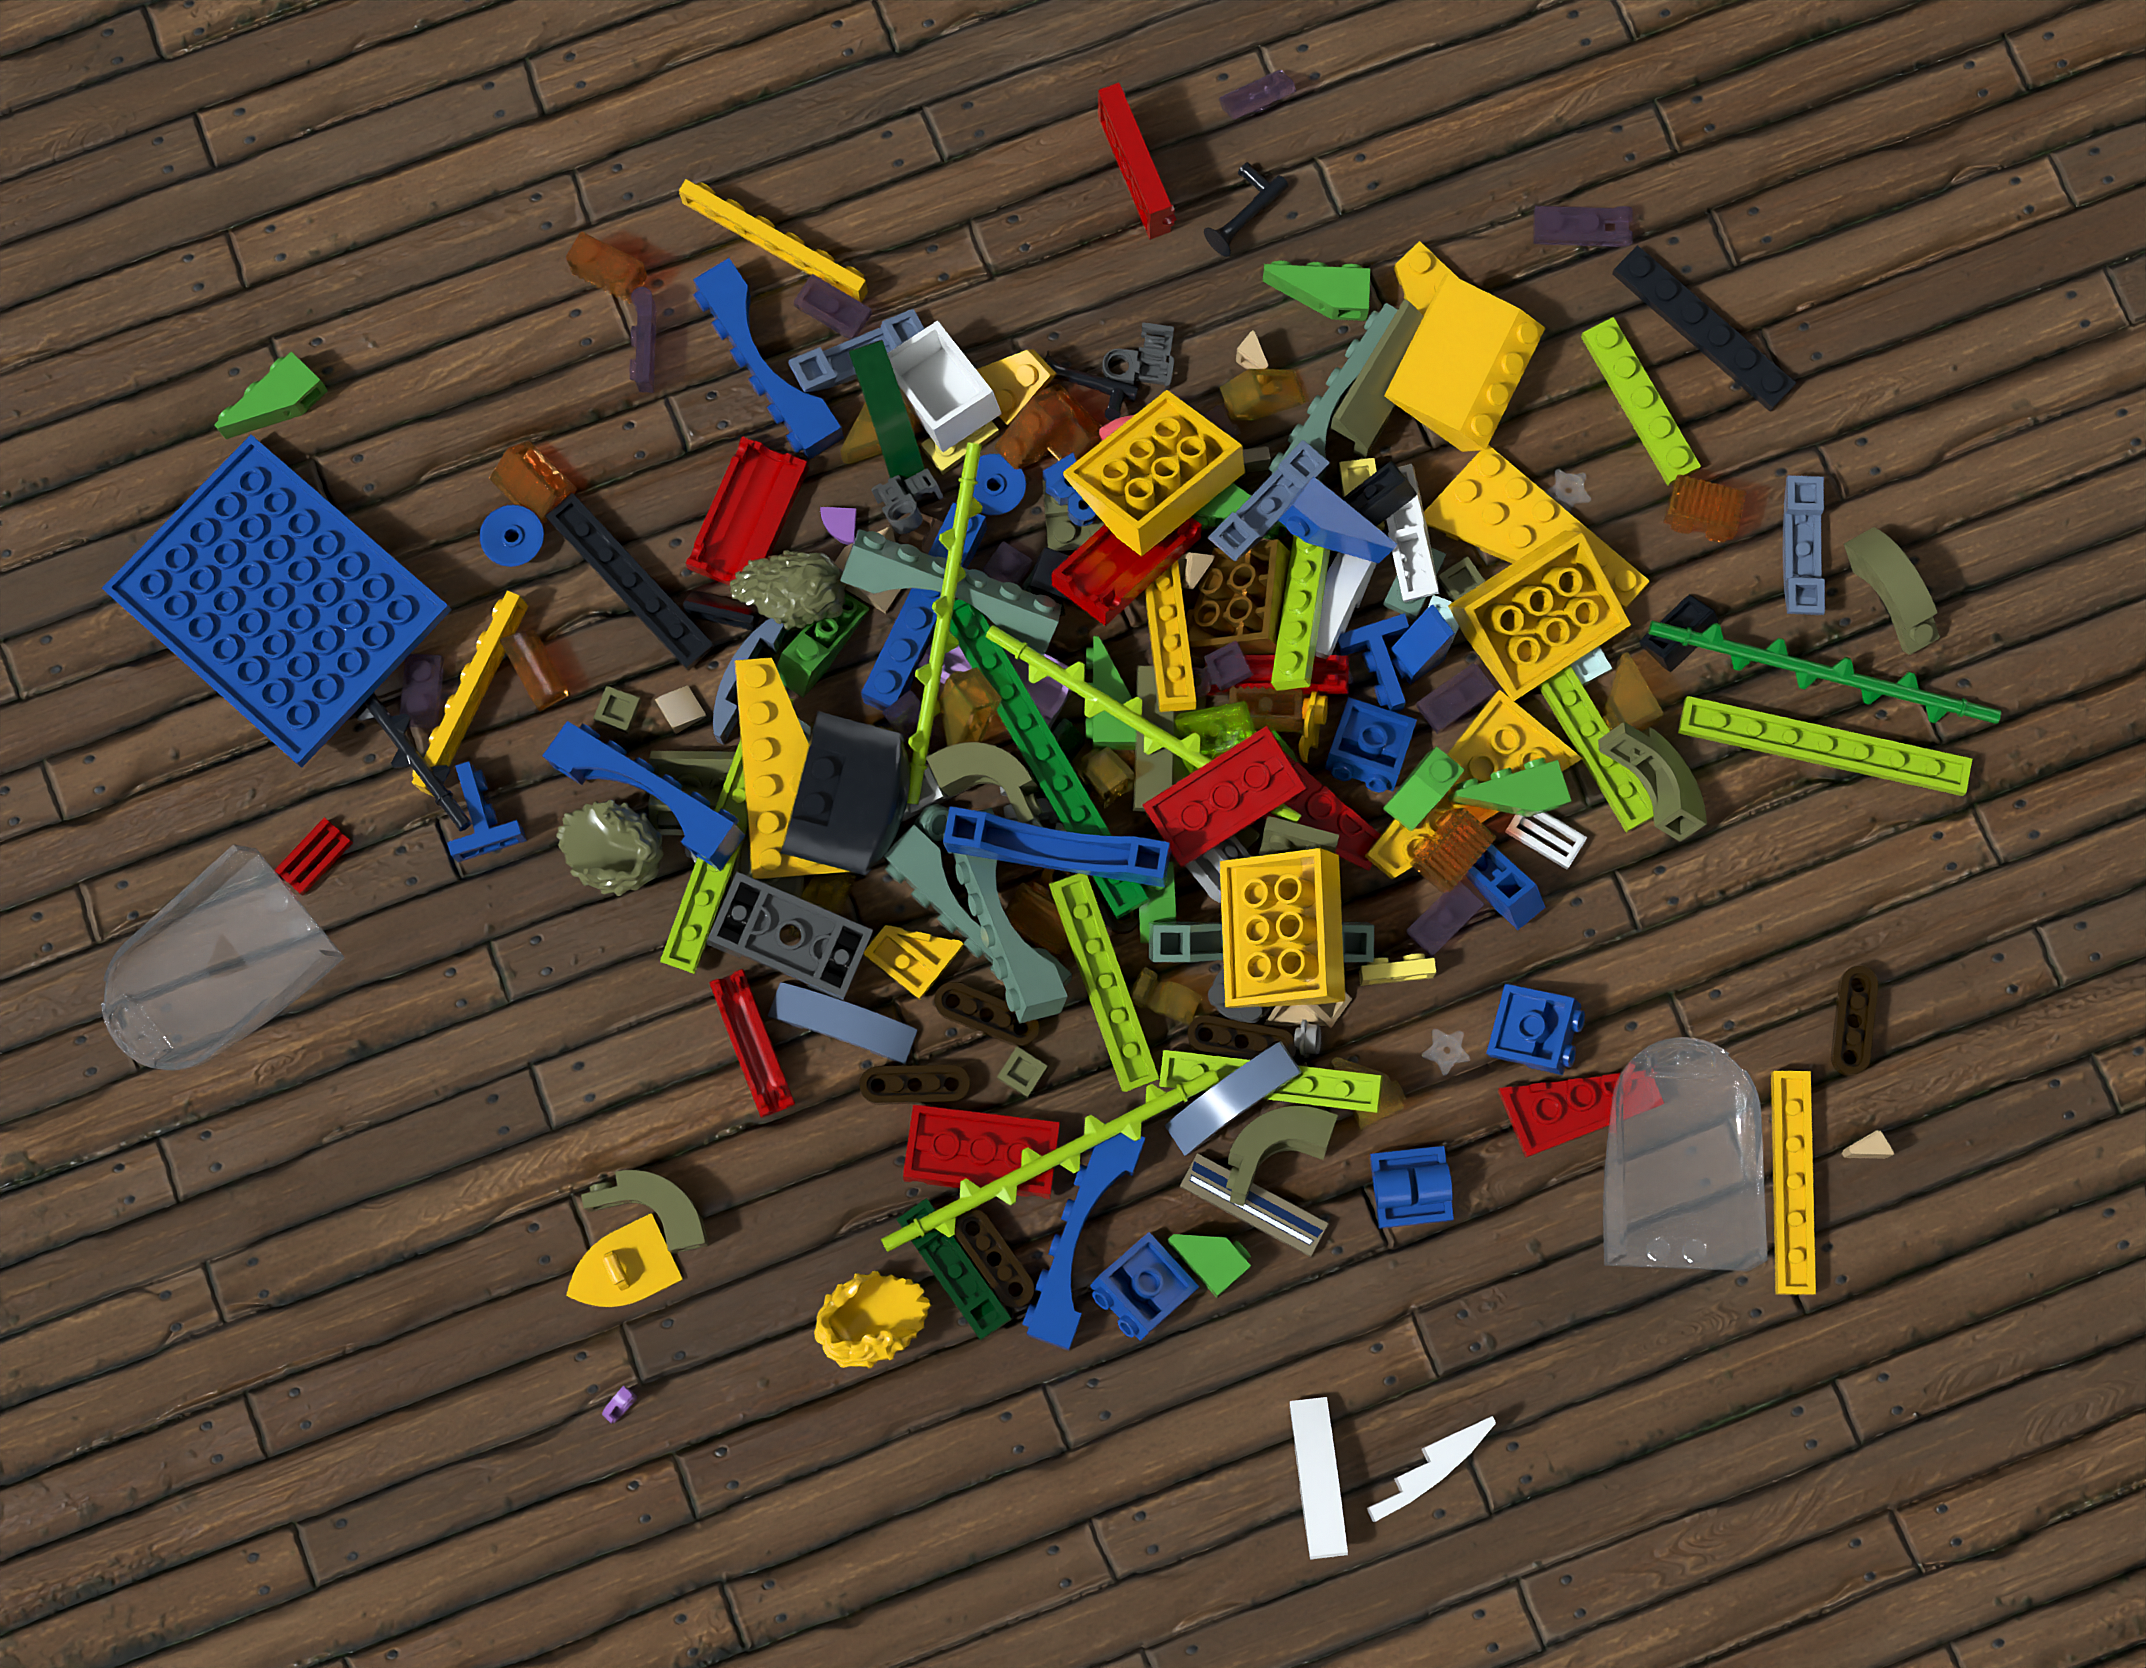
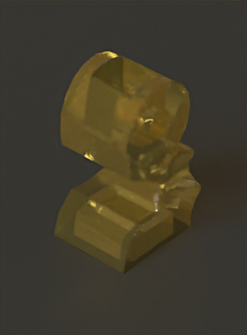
M1147 967L1141 969L1130 993L1132 1003L1141 1008L1148 1007L1156 1014H1164L1178 1022L1190 1025L1194 1020L1193 1016L1197 1006L1201 1003L1203 997L1181 984L1169 981L1165 983L1158 982V974Z

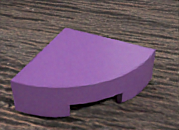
M820 507L822 521L827 531L840 543L845 545L854 543L856 508Z
M623 1386L607 1404L602 1415L611 1424H615L634 1404L638 1396L628 1387Z

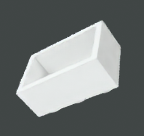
M938 321L887 353L904 403L942 452L1002 414L993 390Z

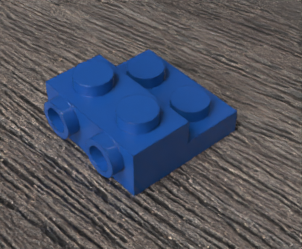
M1348 697L1324 769L1331 771L1332 776L1341 781H1349L1353 778L1366 782L1367 788L1374 792L1380 793L1386 791V789L1394 791L1417 719Z
M1505 984L1486 1054L1492 1058L1525 1064L1528 1068L1563 1075L1565 1067H1572L1574 1063L1576 1047L1571 1045L1574 1032H1581L1584 1026L1585 1012L1580 1010L1581 1004L1575 998Z
M1150 1232L1103 1271L1090 1285L1094 1290L1092 1296L1095 1302L1105 1310L1111 1308L1120 1318L1118 1326L1121 1331L1128 1337L1136 1336L1139 1341L1144 1339L1199 1288L1195 1281Z

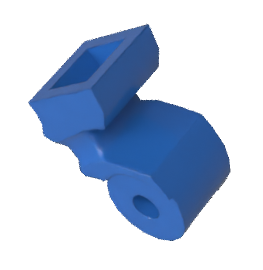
M1073 452L1043 471V480L1046 484L1045 492L1052 496L1058 502V505L1068 504V516L1074 524L1088 526L1097 519L1098 515L1073 487L1067 485V480L1063 475V472L1076 462Z

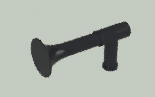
M1249 162L1241 166L1238 175L1245 178L1260 192L1223 227L1216 230L1209 227L1204 229L1206 240L1216 252L1225 257L1230 256L1231 250L1229 245L1237 232L1288 188V183L1282 176L1278 175L1269 182L1252 168Z
M1048 349L1045 362L1056 372L1053 379L1071 382L1110 395L1108 407L1105 410V417L1108 420L1113 421L1120 418L1123 399L1131 402L1135 401L1138 387L1060 365L1052 359Z

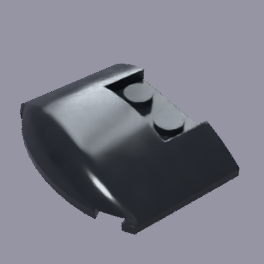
M817 711L780 853L867 875L872 870L870 868L890 848L898 833L906 810L910 786V766L903 742L905 743L903 734Z

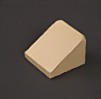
M1252 330L1237 348L1236 362L1264 381L1268 373V363L1258 338Z
M1185 552L1178 559L1181 588L1194 589L1214 560V555Z
M688 685L655 699L675 734L706 717L705 712Z
M1881 1130L1869 1134L1842 1150L1844 1158L1885 1159L1894 1155Z

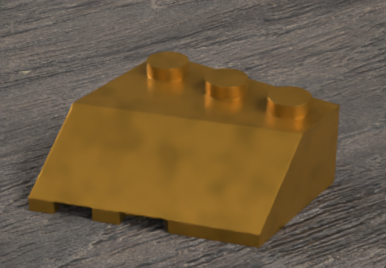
M1278 539L1258 542L1235 562L1220 548H1214L1211 554L1214 555V560L1203 574L1198 585L1200 589L1198 599L1194 608L1189 609L1185 617L1190 656L1205 659V657L1275 654L1291 552Z

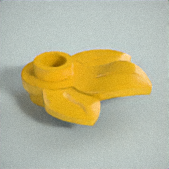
M1312 691L1310 698H1304L1302 718L1305 720L1298 750L1300 758L1304 763H1308L1309 748L1311 746L1318 748L1320 724L1325 725L1327 719L1328 697L1319 695L1318 691Z

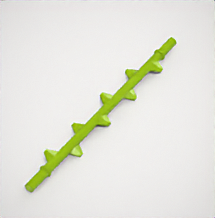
M967 442L962 477L958 480L960 488L953 528L939 535V541L947 548L948 556L941 596L932 604V609L937 614L929 663L920 667L915 672V676L925 687L917 732L908 740V744L913 749L912 761L909 762L910 786L907 800L909 804L919 805L924 771L928 768L926 757L933 720L942 710V705L937 700L945 654L959 645V641L949 632L957 584L966 576V571L961 566L968 521L969 518L981 513L983 508L973 496L975 484H978L976 476L982 448L981 444Z
M992 625L988 630L986 638L1014 654L1017 660L1022 659L1029 664V681L1035 684L1049 676L1085 698L1084 715L1086 717L1092 718L1106 711L1144 735V752L1150 755L1164 747L1198 769L1212 761V759L1200 753L1201 736L1196 732L1179 740L1142 717L1143 700L1141 698L1135 697L1121 704L1085 682L1084 663L1079 661L1064 669L1028 647V643L1020 642L998 627ZM1285 804L1271 812V814L1279 819L1298 823L1302 816Z
M1212 1069L1182 1085L1177 1084L1176 1088L1167 1093L1150 1084L1146 1087L1145 1104L1106 1124L1092 1115L1085 1117L1083 1136L1044 1156L1039 1155L1028 1147L1023 1149L1020 1168L981 1188L968 1179L962 1180L960 1182V1199L919 1220L913 1219V1223L882 1238L881 1241L886 1251L889 1252L920 1235L924 1237V1233L934 1228L947 1237L955 1235V1220L957 1216L995 1197H998L1010 1206L1015 1204L1018 1185L1059 1164L1072 1173L1080 1171V1153L1119 1133L1124 1134L1135 1142L1140 1140L1143 1121L1182 1101L1187 1102L1188 1098L1220 1081Z

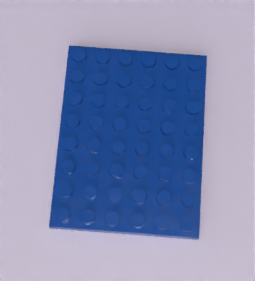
M252 435L220 465L102 587L109 596L301 768L451 611V608Z

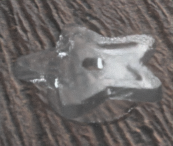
M1557 469L1555 471V485L1545 492L1552 499L1559 501L1560 505L1568 512L1575 503H1588L1591 501V497L1584 490L1585 473L1576 475L1566 474ZM1571 488L1572 492L1566 493L1565 489Z
M1433 1029V1045L1422 1054V1057L1435 1061L1439 1065L1442 1074L1447 1075L1455 1063L1470 1061L1469 1055L1461 1047L1464 1033L1458 1031L1451 1035H1446L1438 1029ZM1449 1047L1450 1053H1444L1443 1049Z

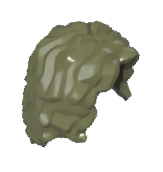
M785 550L783 554L778 556L773 555L768 558L749 560L748 565L743 568L742 572L738 571L735 573L736 579L730 582V592L732 593V599L746 602L748 606L755 604L759 614L774 619L777 624L783 623L785 629L790 630L794 626L802 629L807 624L819 622L825 617L834 618L840 616L843 612L842 605L845 603L844 589L846 583L840 581L843 573L842 569H839L827 555L817 552L804 553Z
M611 799L601 803L595 801L593 805L585 804L582 809H575L572 813H565L562 820L564 825L558 827L556 837L560 840L558 846L565 855L566 864L572 868L570 871L572 876L579 877L585 887L589 885L600 889L604 895L615 893L617 896H621L628 890H638L657 876L660 868L659 861L664 855L661 846L662 835L656 831L647 819L646 813L639 815L629 807L628 803L617 805Z

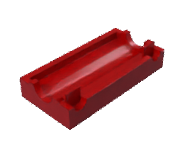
M1118 82L1098 90V119L1149 240L1170 233L1174 221L1177 220L1174 215L1175 210L1170 203L1127 102L1123 87Z
M742 436L739 441L738 450L730 461L694 542L693 551L686 560L685 564L688 570L730 586L731 580L736 579L735 573L738 571L742 572L743 568L748 565L749 560L771 556L809 470L807 461L796 458L789 453H777L765 447L761 442Z
M1190 517L1142 557L1119 540L1104 524L1052 572V586L1106 626L1201 538L1202 524Z
M1266 726L1142 804L1164 841L1170 842L1171 852L1180 867H1185L1308 788L1286 756L1270 727Z
M913 1105L903 1180L904 1182L917 1181L927 1185L960 1188V1182L968 1179L981 1188L1020 1168L1023 1149L1028 1147L1041 1156L1057 1149L1060 1122ZM1054 1167L1018 1185L1017 1196H1039L1044 1199H1051Z

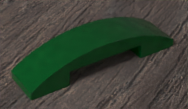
M879 340L849 350L848 352L873 423L889 477L893 478L899 475L902 482H904V480L925 469L884 342Z
M926 1198L896 1220L903 1228L913 1223V1219L919 1220L934 1212L935 1209ZM934 1228L924 1233V1237L920 1235L911 1240L981 1341L1012 1320L953 1236L947 1237Z

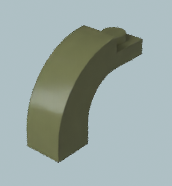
M1875 527L1844 543L1853 573L1869 583L1885 604L1891 616L1902 651L1911 655L1939 639L1940 636L1933 618L1937 614L1934 602L1916 568L1900 547L1890 537Z
M1623 722L1598 740L1599 751L1632 771L1646 788L1652 802L1654 826L1681 842L1707 824L1703 797L1691 770L1676 749L1651 727L1640 732L1626 722Z
M968 742L948 746L926 757L940 789L949 797L974 785L994 784L1005 790L1019 822L1043 827L1038 817L1043 812L1036 797L1032 794L1041 788L1034 776L1014 756L1005 750L985 743Z
M1289 1106L1269 1111L1253 1120L1238 1135L1229 1153L1228 1164L1235 1166L1231 1170L1226 1188L1232 1189L1230 1202L1244 1207L1257 1169L1265 1159L1275 1153L1298 1151L1324 1160L1338 1115L1314 1107Z
M640 1170L615 1171L616 1187H612L611 1182L592 1185L590 1186L589 1193L581 1194L583 1207L588 1212L630 1203L642 1204L652 1208L662 1221L668 1251L672 1254L709 1246L705 1225L695 1204L680 1188L659 1175Z

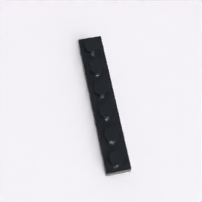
M1638 245L1613 270V276L1770 412L1794 388L1796 384L1794 380Z
M573 493L545 515L556 530L687 671L715 648L713 643Z

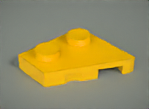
M1420 241L1394 266L1396 277L1404 291V299L1411 302L1423 316L1444 275L1451 274L1457 277Z
M1034 349L1022 351L976 369L993 390L1002 413L999 417L1007 425H1012L1018 420L1056 375V372Z
M885 925L866 948L863 955L921 1000L961 951L964 944L955 939L949 940L931 936V934L917 931L911 932L903 930V928Z

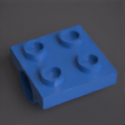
M1444 1146L1370 1154L1379 1229L1454 1220L1451 1202L1452 1183L1449 1166L1446 1163Z

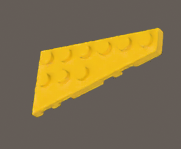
M1490 445L1487 446L1486 450H1480L1424 511L1427 528L1429 526L1446 533L1447 537L1457 541L1459 539L1479 547L1483 552L1512 564L1564 530L1582 532L1623 610L1633 602L1650 582V580Z
M773 659L735 660L752 878L765 879L850 872L780 853L809 744Z
M1498 690L1447 752V755L1465 770L1444 797L1411 832L1394 819L1364 857L1391 879H1394L1500 812L1449 802L1448 796L1457 791L1456 784L1473 778H1477L1479 784L1490 781V774L1506 768H1511L1512 773L1525 770V763L1543 757L1546 763L1558 760L1561 771L1566 770L1583 758L1512 701L1506 694Z

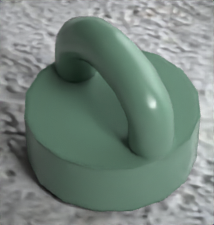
M936 803L930 804L916 818L914 825L931 841H942L949 809Z

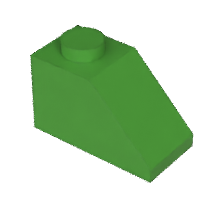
M1436 746L1425 755L1383 809L1411 832L1444 797L1465 769Z
M1169 862L1165 887L1140 884L1149 898V902L1139 907L1140 943H1149V922H1176L1173 862Z
M1173 1234L1167 1241L1216 1298L1251 1267L1247 1262L1251 1257L1250 1254L1237 1240L1231 1243L1225 1237Z

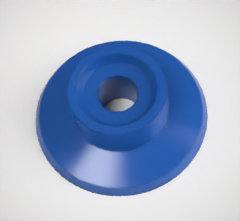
M987 454L980 457L976 476L978 484H975L973 496L983 506L981 513L1000 515L1011 511L1020 503L1025 493L1026 480L1021 467L1013 459L1001 454ZM991 483H998L1001 486L997 491L988 489Z
M506 505L497 508L486 517L480 529V544L483 552L490 560L502 566H519L530 561L538 553L543 543L544 532L541 521L534 512L519 505ZM510 535H519L515 542L507 541Z

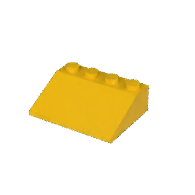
M1445 274L1384 397L1460 451L1486 450L1540 341L1545 327L1520 308L1451 274Z
M1166 390L1067 468L1063 475L1111 532L1142 557L1245 473L1243 447L1223 430Z
M1566 530L1448 605L1464 636L1512 701L1517 700L1631 625L1583 533Z
M1322 848L1220 861L1225 1007L1300 1006L1345 1002L1339 855Z

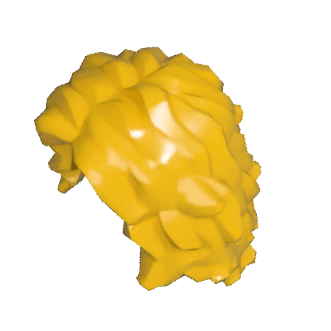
M872 1271L869 1275L855 1273L853 1279L845 1284H838L832 1294H826L824 1305L817 1313V1325L814 1331L815 1339L823 1345V1350L827 1357L835 1360L840 1367L872 1368L874 1364H877V1361L894 1359V1355L899 1350H905L909 1346L910 1341L913 1338H917V1333L924 1328V1320L928 1315L927 1310L931 1305L929 1299L923 1297L924 1289L918 1283L914 1284L911 1279L896 1278L892 1274L881 1276L878 1271Z

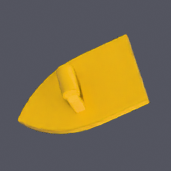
M650 1213L613 1231L595 1243L585 1253L573 1272L566 1296L588 1305L619 1307L641 1301L682 1281L683 1278L671 1252L668 1251L665 1239L653 1214Z

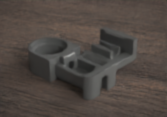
M1143 322L1141 337L1145 338L1144 348L1139 347L1140 358H1138V351L1113 349L1109 351L1103 359L1104 377L1133 386L1134 381L1165 385V391H1169L1174 370V358L1170 356L1174 327ZM1121 358L1128 363L1129 368L1124 374L1116 375L1109 370V363L1113 359Z
M928 468L904 480L905 485L900 476L897 475L889 478L888 483L885 485L880 483L871 490L878 504L884 502L885 506L882 510L892 529L898 534L910 533L922 523V514L914 500H923L922 495L924 493L930 496L932 492L939 500L944 498ZM925 479L928 480V482H929V484H930L929 486H928L927 483L925 482ZM907 513H911L906 518L898 520L901 516Z

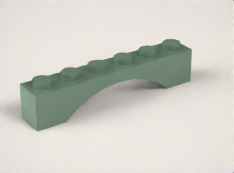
M1385 303L1380 312L1374 310L1364 325V329L1367 332L1361 341L1357 338L1353 340L1345 354L1348 360L1343 368L1336 367L1326 382V385L1329 386L1323 397L1317 395L1307 410L1310 417L1304 426L1298 423L1288 439L1291 445L1286 453L1279 452L1269 467L1272 474L1302 440L1326 459L1325 444L1329 424L1396 314V308ZM1327 468L1318 478L1321 483L1325 478Z
M859 529L840 581L873 594L904 588L941 592L947 558L933 557L920 552L912 545L899 544L888 540L878 532H866ZM963 568L966 571V576L958 582L955 597L971 604L985 614L999 629L1022 643H1028V647L1044 656L1059 622L1062 604L1056 603L1049 596L1035 595L1024 591L1014 583H1003L992 579L979 570Z
M992 808L979 810L994 815ZM952 853L956 861L957 879L961 885L965 884L969 894V909L972 915L977 916L979 919L982 942L986 948L990 947L994 957V972L999 980H1003L1006 988V1002L1010 1011H1015L1019 1023L1061 1013L1068 996L1055 964L1039 955L1022 940L1011 926L1002 909L996 886L997 860Z
M913 825L883 855L885 862L888 864L885 868L886 872L899 884L905 880L914 889L911 893L913 898L925 909L931 905L940 914L937 920L950 933L953 934L957 930L967 939L963 943L964 946L975 957L979 959L984 955L993 964L994 957L990 947L986 948L981 939V926L973 921L958 904L948 886L940 849ZM1032 948L1039 955L1055 964L1065 988L1072 980V974L1046 949ZM992 965L989 969L995 975L994 968Z
M1149 922V959L1152 962L1223 960L1222 922ZM1342 922L1344 962H1374V925L1368 922Z

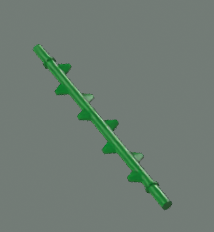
M1653 620L1649 626L1648 634L1681 642L1683 646L1688 644L1731 655L1733 668L1737 671L1742 670L1751 661L1795 672L1800 689L1805 690L1817 678L1861 689L1865 704L1870 705L1881 695H1886L1925 705L1928 720L1932 723H1936L1947 712L1956 713L1958 717L1967 716L1998 724L2001 717V710L1967 702L1965 698L1959 700L1919 689L1916 675L1910 671L1897 683L1855 673L1852 659L1849 657H1844L1832 667L1789 656L1785 640L1782 638H1777L1766 649L1724 639L1721 625L1718 623L1712 624L1703 633L1692 631L1690 627L1684 629Z

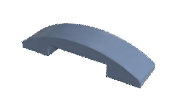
M914 309L882 321L881 327L824 351H822L821 347L790 359L788 364L804 393L827 389L857 379L849 350L883 340L888 353L925 328Z
M1302 440L1279 464L1278 469L1235 513L1232 512L1208 539L1236 562L1279 522V517L1298 491L1313 476L1318 479L1330 462Z
M1788 475L1786 478L1783 516V578L1787 614L1824 615L1825 581L1822 579L1821 514L1824 511V477Z
M772 618L765 621L744 641L730 661L719 685L714 706L713 731L717 742L725 744L739 719L738 706L732 703L737 694L734 661L757 659L763 647L777 653L789 630L785 629L783 623L777 624Z
M783 982L779 984L768 1014L769 1018L801 1029L806 1028L869 1050L873 1054L906 1065L918 1032L913 1027L862 1007Z
M1278 1042L1193 1101L1170 1120L1165 1127L1184 1156H1188L1214 1137L1215 1133L1268 1094L1276 1092L1302 1073V1071L1283 1043Z

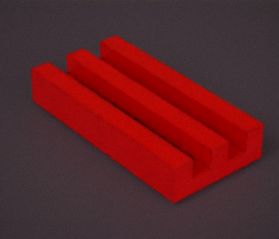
M324 817L274 871L303 896L353 842ZM328 830L329 833H328V834L319 842V844L302 860V862L289 874L288 871L303 857V855H304V854L320 839V837ZM337 838L340 842L310 872V874L301 883H299L297 879L308 869V867L311 864H313L317 860V858L325 851V849Z

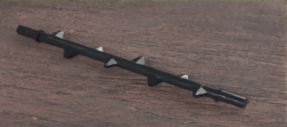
M373 692L359 707L356 718L359 721L375 718L398 748L391 762L394 769L412 767L435 797V803L444 809L459 831L469 828L472 822L454 800L453 793L443 785L451 771L447 765L430 767L405 735L411 717L407 713L391 716Z

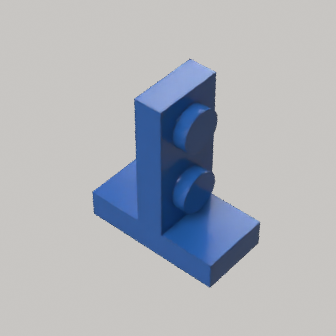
M1405 613L1339 635L1335 645L1338 656H1345L1366 649L1367 652L1363 653V660L1368 673L1374 672L1379 684L1374 686L1378 702L1381 707L1386 705L1389 711L1395 713L1403 711L1406 700L1385 642L1401 638L1409 629Z
M469 761L456 765L455 767L475 833L447 842L450 854L458 863L527 841L524 829L517 820L492 827V825L498 824L492 804H486L482 792L488 790L482 770L476 771Z

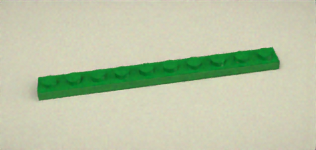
M960 599L954 601L949 630L959 641V648L1066 832L1112 836L1003 648L986 638L990 626L982 612ZM1092 876L1117 919L1149 902V898L1140 883Z

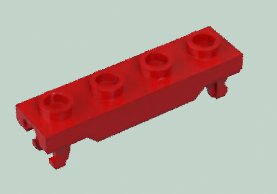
M1275 654L1205 657V695L1311 694L1312 691H1318L1319 694H1348L1349 692L1348 656L1329 655L1326 659L1315 656L1310 687L1278 691L1271 684Z
M744 969L735 971L732 975L722 979L710 981V987L760 1117L765 1118L795 1106V1101Z

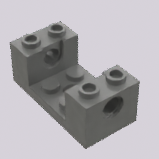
M736 872L706 944L738 958H741L742 955L809 984L808 988L843 1000L873 930ZM793 925L800 930L801 939L799 943L793 946L782 943L779 933L784 926Z

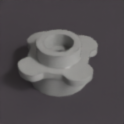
M1302 1019L1301 1028H1296L1294 1043L1297 1050H1300V1055L1306 1059H1309L1310 1054H1319L1321 1029L1320 1025H1314L1307 1022V1019Z

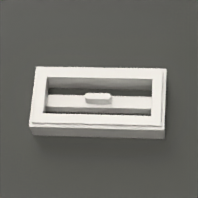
M1546 812L1534 815L1533 817L1576 842L1573 847L1525 817L1515 815L1505 833L1566 870L1587 839L1586 836ZM1519 824L1523 826L1527 830L1531 831L1532 833L1536 834L1537 836L1556 846L1560 850L1567 853L1568 856L1565 857L1557 851L1553 850L1552 848L1548 847L1547 845L1543 844L1542 842L1538 841L1534 837L1517 828V825Z

